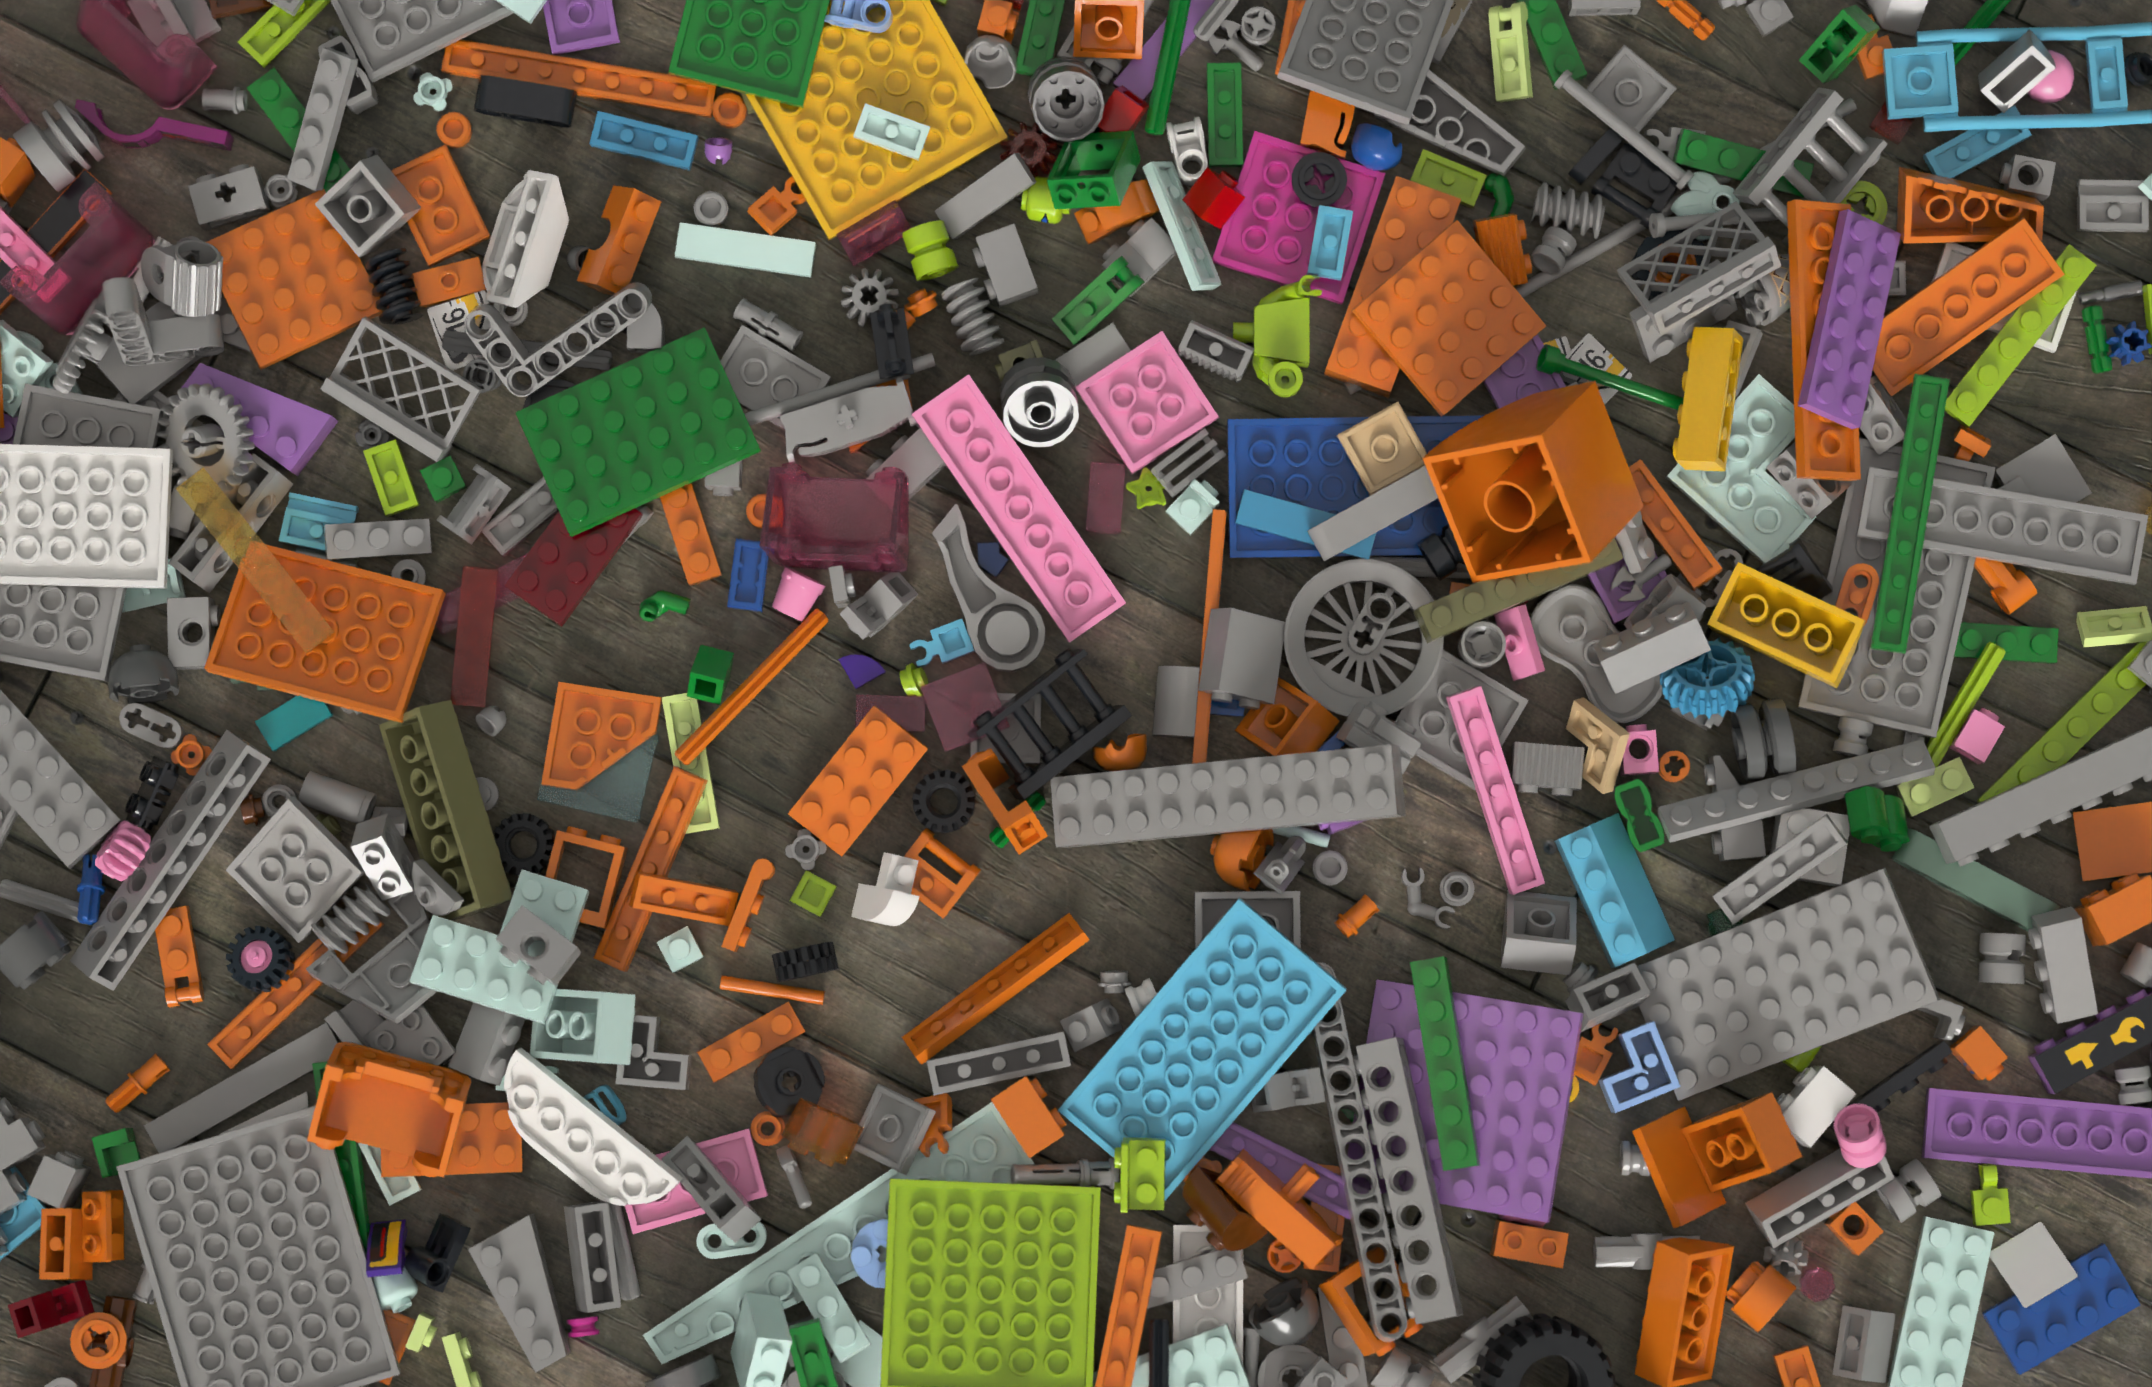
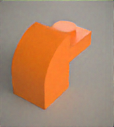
M1147 179L1130 183L1120 206L1082 208L1075 212L1074 215L1087 243L1092 244L1120 228L1133 226L1140 219L1145 220L1160 210Z

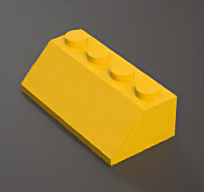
M1737 562L1707 625L1718 634L1838 688L1853 657L1865 620Z

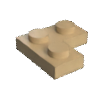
M1576 699L1572 705L1566 730L1588 746L1583 764L1582 778L1602 794L1612 792L1630 733L1587 699Z

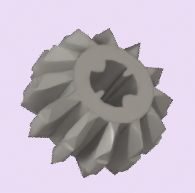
M866 268L862 269L863 280L859 281L852 274L849 276V279L854 288L850 286L842 287V292L851 297L841 300L842 307H852L847 312L849 319H853L860 314L858 324L861 327L866 324L867 318H870V313L880 311L879 306L882 304L890 303L893 304V309H898V304L889 299L898 297L899 291L898 289H888L894 282L891 277H887L880 282L882 271L879 269L874 272L873 278H869ZM867 291H870L871 295L873 291L877 292L875 295L877 302L873 305H870L869 301L867 305L863 304L865 301L863 294Z

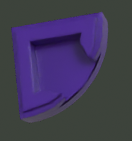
M848 655L838 659L856 690L886 673L877 661L864 655Z

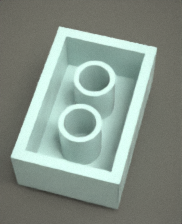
M556 989L545 1024L535 1021L532 1023L530 1055L534 1058L630 1065L636 995Z

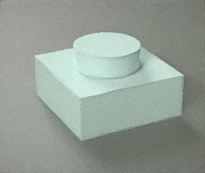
M689 926L657 942L672 973L704 957Z

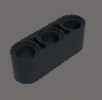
M482 75L479 77L474 111L489 116L570 128L573 121L577 92L562 87Z

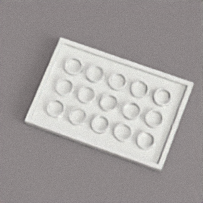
M0 444V584L167 589L173 450L163 448Z

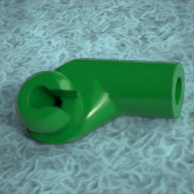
M660 590L642 601L639 615L647 622L654 621L668 610L686 615L691 599Z

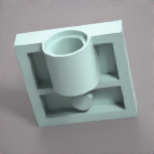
M0 320L3 408L12 417H18L25 384L39 386L53 361L42 352L44 346L40 340L27 332L16 331L4 320Z

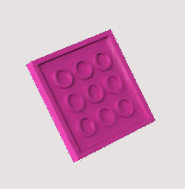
M1254 131L1238 180L1239 184L1236 186L1245 196V199L1224 224L1212 258L1213 263L1282 286L1300 281L1303 276L1307 275L1319 207L1313 208L1300 201L1292 188V173L1300 159L1308 154L1319 151ZM1337 158L1346 171L1347 184L1341 198L1328 207L1353 211L1342 279L1340 281L1320 277V279H1315L1311 282L1310 288L1311 290H1322V294L1316 297L1342 305L1386 173L1373 171L1362 165ZM1313 167L1314 178L1305 185H1317L1323 194L1324 183L1333 175L1329 177L1327 175L1321 176L1317 172L1316 167Z

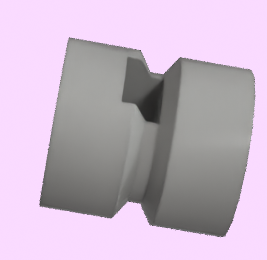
M1485 621L1477 622L1469 626L1460 636L1457 645L1458 655L1463 662L1477 670L1487 669L1498 662L1505 653L1506 640L1501 629L1495 624Z
M1980 933L1979 953L1984 955V960L1979 962L1978 982L2024 984L2025 964L2020 962V957L2025 955L2026 935Z
M1916 1158L1899 1169V1176H1894V1180L1876 1190L1888 1211L1899 1223L1917 1212L1918 1205L1926 1207L1941 1197L1940 1190L1933 1178ZM1908 1182L1916 1192L1912 1196L1905 1187V1184Z
M1394 1347L1378 1366L1370 1380V1384L1375 1387H1429L1436 1373L1420 1362L1413 1365L1411 1363V1356L1398 1347Z

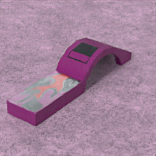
M76 100L75 108L108 139L125 148H145L158 143L163 137L231 151L234 137L228 131L158 117L153 126L139 134L123 135L114 133L104 122L102 109L97 108L95 103Z

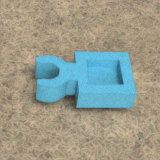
M962 618L930 630L933 638L932 641L916 640L909 645L911 650L922 647L927 652L924 659L916 661L917 667L927 666L931 663L933 657L937 655L940 656L942 664L975 652Z

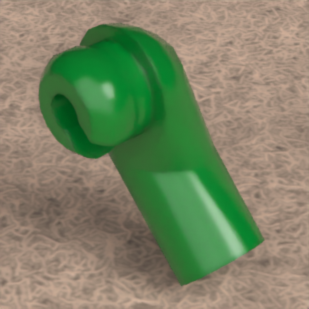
M1491 173L1484 182L1485 189L1493 192L1496 200L1489 217L1509 214L1514 203V194L1509 180L1501 174Z

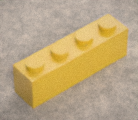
M1694 327L1692 338L1688 339V371H1685L1682 377V388L1685 392L1683 404H1680L1677 413L1680 425L1679 437L1675 438L1673 442V456L1685 470H1726L1743 346V337L1734 328Z

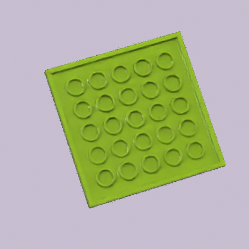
M890 1179L880 1387H1093L1101 1187Z

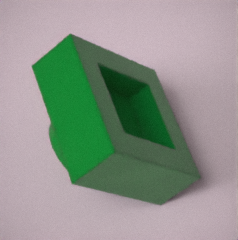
M451 455L420 470L436 503L468 488Z

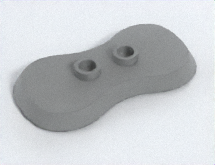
M1567 584L1550 592L1536 606L1530 620L1539 651L1547 658L1571 670L1581 681L1589 701L1616 723H1628L1642 717L1658 702L1663 694L1662 685H1660V674L1617 694L1614 693L1593 645L1608 635L1620 632L1612 624L1605 605L1596 593L1585 586Z

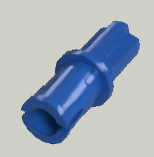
M92 854V861L90 860V855L83 856L81 884L77 885V891L80 893L77 919L78 922L86 925H93L98 921L101 895L105 893V887L102 886L103 873L101 872L102 870L95 866L97 855Z

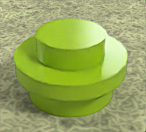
M914 663L906 665V669L899 673L904 691L909 697L914 695L917 697L924 696L925 687H928L925 671L922 667L917 668Z

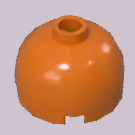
M1273 830L1241 831L1216 835L1212 841L1210 853L1214 855V867L1219 877L1234 888L1246 892L1250 891L1249 887L1255 889L1261 882V879L1255 876L1254 872L1266 858L1264 854L1267 844L1273 846Z

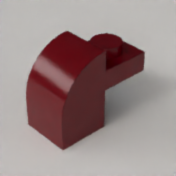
M85 1279L8 1305L18 1338L95 1313Z

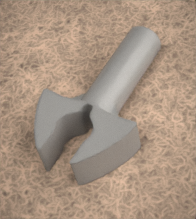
M1224 20L1219 27L1225 30L1228 40L1218 39L1214 34L1208 40L1214 55L1218 56L1221 50H1230L1254 71L1260 70L1264 61L1237 39V32L1240 30L1241 25L1234 21Z
M1663 554L1652 561L1643 572L1630 574L1626 567L1623 566L1616 573L1610 590L1620 585L1621 582L1629 583L1633 581L1634 584L1631 586L1630 593L1624 595L1618 601L1634 602L1644 599L1646 596L1641 592L1643 584L1670 567L1672 561L1668 555Z
M788 1144L776 1149L780 1164L788 1177L799 1207L802 1209L811 1206L812 1200L792 1148L790 1149Z

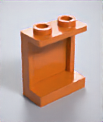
M992 748L975 753L966 764L961 766L1019 855L1048 836L1026 800L1008 812L995 793L994 789L1007 781L1009 776Z

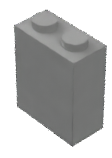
M1235 608L1211 609L1198 691L1212 694L1211 700L1231 703L1232 699L1238 700L1239 707L1258 710L1260 704H1274L1284 643L1285 622Z

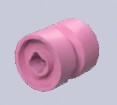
M1852 1104L1838 1112L1834 1119V1130L1844 1160L1849 1165L1857 1168H1868L1880 1162L1886 1154L1887 1144L1877 1112L1872 1107L1864 1104Z

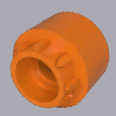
M1753 1261L1728 1289L1726 1297L1734 1304L1731 1310L1758 1333L1797 1287L1771 1264L1765 1268L1759 1262Z

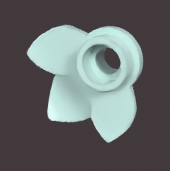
M1694 172L1693 178L1688 183L1690 191L1679 196L1672 204L1670 210L1677 216L1715 213L1722 210L1716 203L1719 196L1724 195L1728 198V206L1736 201L1740 204V200L1733 194L1734 189L1732 187L1720 185L1713 175L1706 172ZM1700 235L1696 239L1703 241L1710 239V236Z

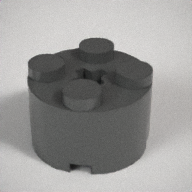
M43 911L37 913L28 925H22L0 945V971L16 988L20 986L25 990L32 986L46 973L42 969L44 965L48 964L49 967H52L72 951L68 946L70 941Z

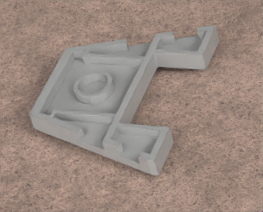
M414 889L413 891L393 897L388 901L389 905L405 922L408 928L354 973H351L330 950L306 968L313 978L397 1025L437 992L410 982L430 924L427 912L420 904Z

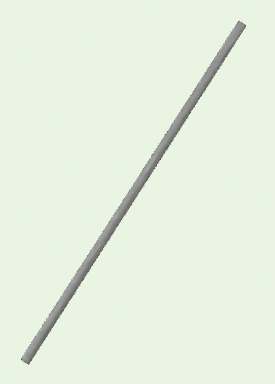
M1849 98L1841 102L1837 107V114L1841 118L1857 110L1853 99ZM1824 123L1823 126L1819 129V131L1829 125L1827 123ZM1774 141L1760 149L1767 151ZM1716 174L1713 175L1720 185L1733 180ZM1690 189L1671 198L1662 211L1664 217L1673 214L1670 209L1674 201L1685 192L1690 191ZM1636 218L1565 258L1566 264L1560 274L1550 275L1542 271L1528 279V283L1517 285L1514 288L1524 298L1643 231L1646 227L1640 224V219ZM1344 383L1350 395L1363 389L1352 383Z

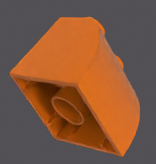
M1595 381L1537 392L1505 405L1458 430L1423 457L1473 583L1590 563L1644 506Z

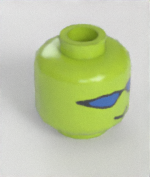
M1035 177L1037 182L1023 191L1021 210L1026 211L1027 217L1032 221L1058 224L1062 220L1063 214L1070 215L1071 209H1055L1047 183L1048 178Z

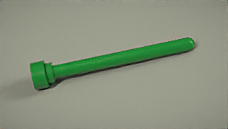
M1548 344L1543 346L1537 359V371L1549 375L1553 373L1559 374L1562 371L1678 410L1680 404H1683V397L1567 359L1559 348Z

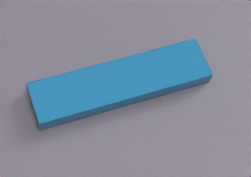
M1244 489L1235 524L1315 546L1307 531L1336 514ZM1376 533L1340 553L1361 559H1369Z

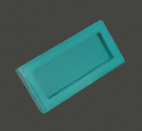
M295 696L255 721L271 750L275 752L332 717L333 713L324 702Z

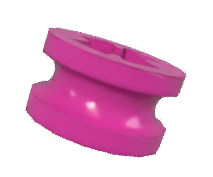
M598 1316L567 1319V1324L571 1326L568 1337L600 1334L599 1329L595 1327Z

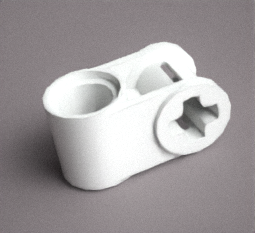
M1199 116L1194 117L1193 121L1175 125L1171 122L1166 123V132L1170 151L1173 153L1175 168L1180 181L1187 186H1193L1208 167L1205 139ZM1195 161L1201 165L1202 169L1196 174H1189L1184 171L1183 165L1186 162Z

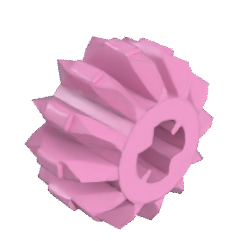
M125 820L120 822L101 844L95 859V866L112 879L115 878L121 882L126 880L139 867L142 859L145 858L151 842V836L143 828H139L133 823Z

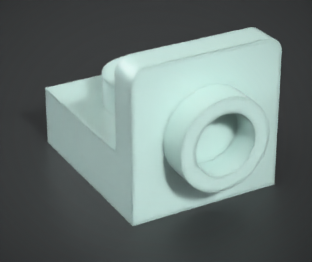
M1194 479L1189 484V487L1165 512L1191 536L1212 514L1213 509L1219 506L1220 502L1216 499L1219 493L1207 481L1203 480L1200 484Z

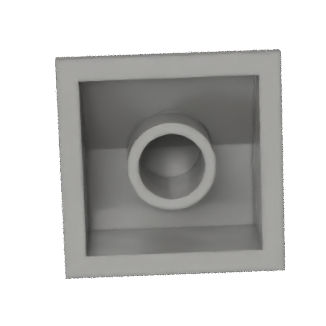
M1507 890L1501 943V968L1571 975L1576 950L1577 898L1532 892H1520L1512 895Z

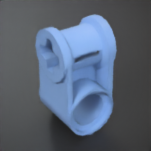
M832 0L830 12L825 16V22L843 28H855L873 33H882L891 26L893 15L886 0ZM875 7H880L886 11L885 18L878 23H873L867 19L868 12Z

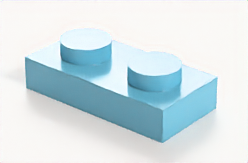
M1319 205L1307 275L1341 281L1353 211Z

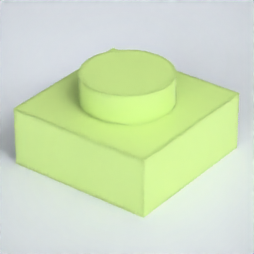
M424 1312L418 1315L406 1343V1348L419 1352L422 1350L423 1345L430 1347L437 1331V1327L432 1326L435 1317Z

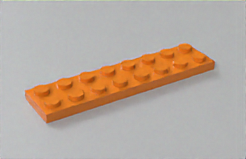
M1797 199L1787 202L1797 478L1842 481L1861 479L1859 428H1847L1798 406L1839 211L1851 210V204Z

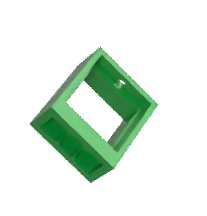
M1134 132L1090 133L1083 139L1070 142L1065 141L1047 179L1054 208L1071 209L1120 206L1141 160ZM1096 144H1101L1103 148L1097 147ZM1111 169L1109 174L1078 176L1081 170Z

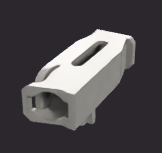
M902 377L896 379L897 386L888 385L864 388L780 415L781 422L785 427L786 456L789 464L796 463L795 452L797 449L801 457L821 456L882 437L887 433H891L897 427L902 426L908 420L910 426L917 425L911 415L913 410Z

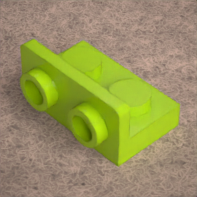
M1123 1137L1121 1147H1115L1114 1166L1115 1168H1121V1182H1115L1114 1203H1120V1213H1128L1129 1209L1164 1210L1166 1138Z

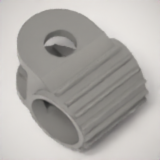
M188 236L180 239L177 244L164 248L155 245L145 249L141 258L142 277L149 292L156 299L171 306L174 313L182 316L207 317V315H214L215 311H219L221 307L223 256L213 245L203 242L195 236ZM191 256L195 258L197 264L191 263ZM157 265H159L163 271V281H161L158 276Z

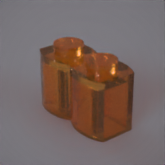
M800 1098L781 1136L790 1141L788 1145L790 1149L807 1156L809 1151L816 1153L814 1156L816 1160L833 1167L835 1162L846 1165L864 1127L845 1116Z

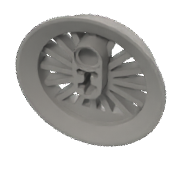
M1354 559L1331 565L1320 571L1298 592L1292 602L1285 622L1284 650L1290 671L1296 682L1307 695L1317 700L1327 710L1347 717L1358 702L1368 706L1369 702L1372 701L1387 710V715L1406 707L1424 692L1434 678L1442 658L1444 637L1426 643L1417 621L1390 629L1387 628L1395 618L1409 607L1414 612L1418 607L1433 602L1432 596L1410 573L1384 561ZM1353 583H1366L1364 604L1360 614L1351 588ZM1373 584L1387 588L1386 592L1372 595ZM1344 586L1353 620L1350 619L1330 594L1331 591ZM1393 592L1405 601L1397 609L1396 603L1391 597ZM1324 597L1346 626L1315 610V605ZM1375 601L1385 602L1389 608L1388 616L1381 619L1374 617L1370 611L1371 604ZM1309 615L1342 634L1305 630ZM1419 628L1421 643L1385 639V637ZM1365 631L1370 634L1368 640L1372 645L1365 644L1363 648H1359L1356 645L1358 639L1354 637V634L1361 635ZM1304 637L1341 641V643L1306 652ZM1384 646L1420 650L1416 665L1389 651ZM1338 650H1344L1325 666L1311 659ZM1379 654L1410 670L1412 673L1401 683ZM1349 656L1340 674L1331 670ZM1373 660L1396 689L1382 695ZM1357 661L1354 683L1347 679L1346 676L1354 662ZM1364 662L1368 669L1374 693L1361 686Z

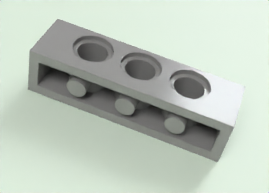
M254 453L252 454L253 462L246 464L249 472L248 475L241 476V484L232 486L231 492L222 493L168 562L208 593L213 590L247 546L248 540L253 538L294 485Z

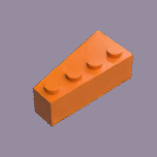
M1899 167L1897 232L1901 234L1900 239L1903 243L1989 242L2021 218L2026 219L2040 241H2042L2044 206L2035 197Z

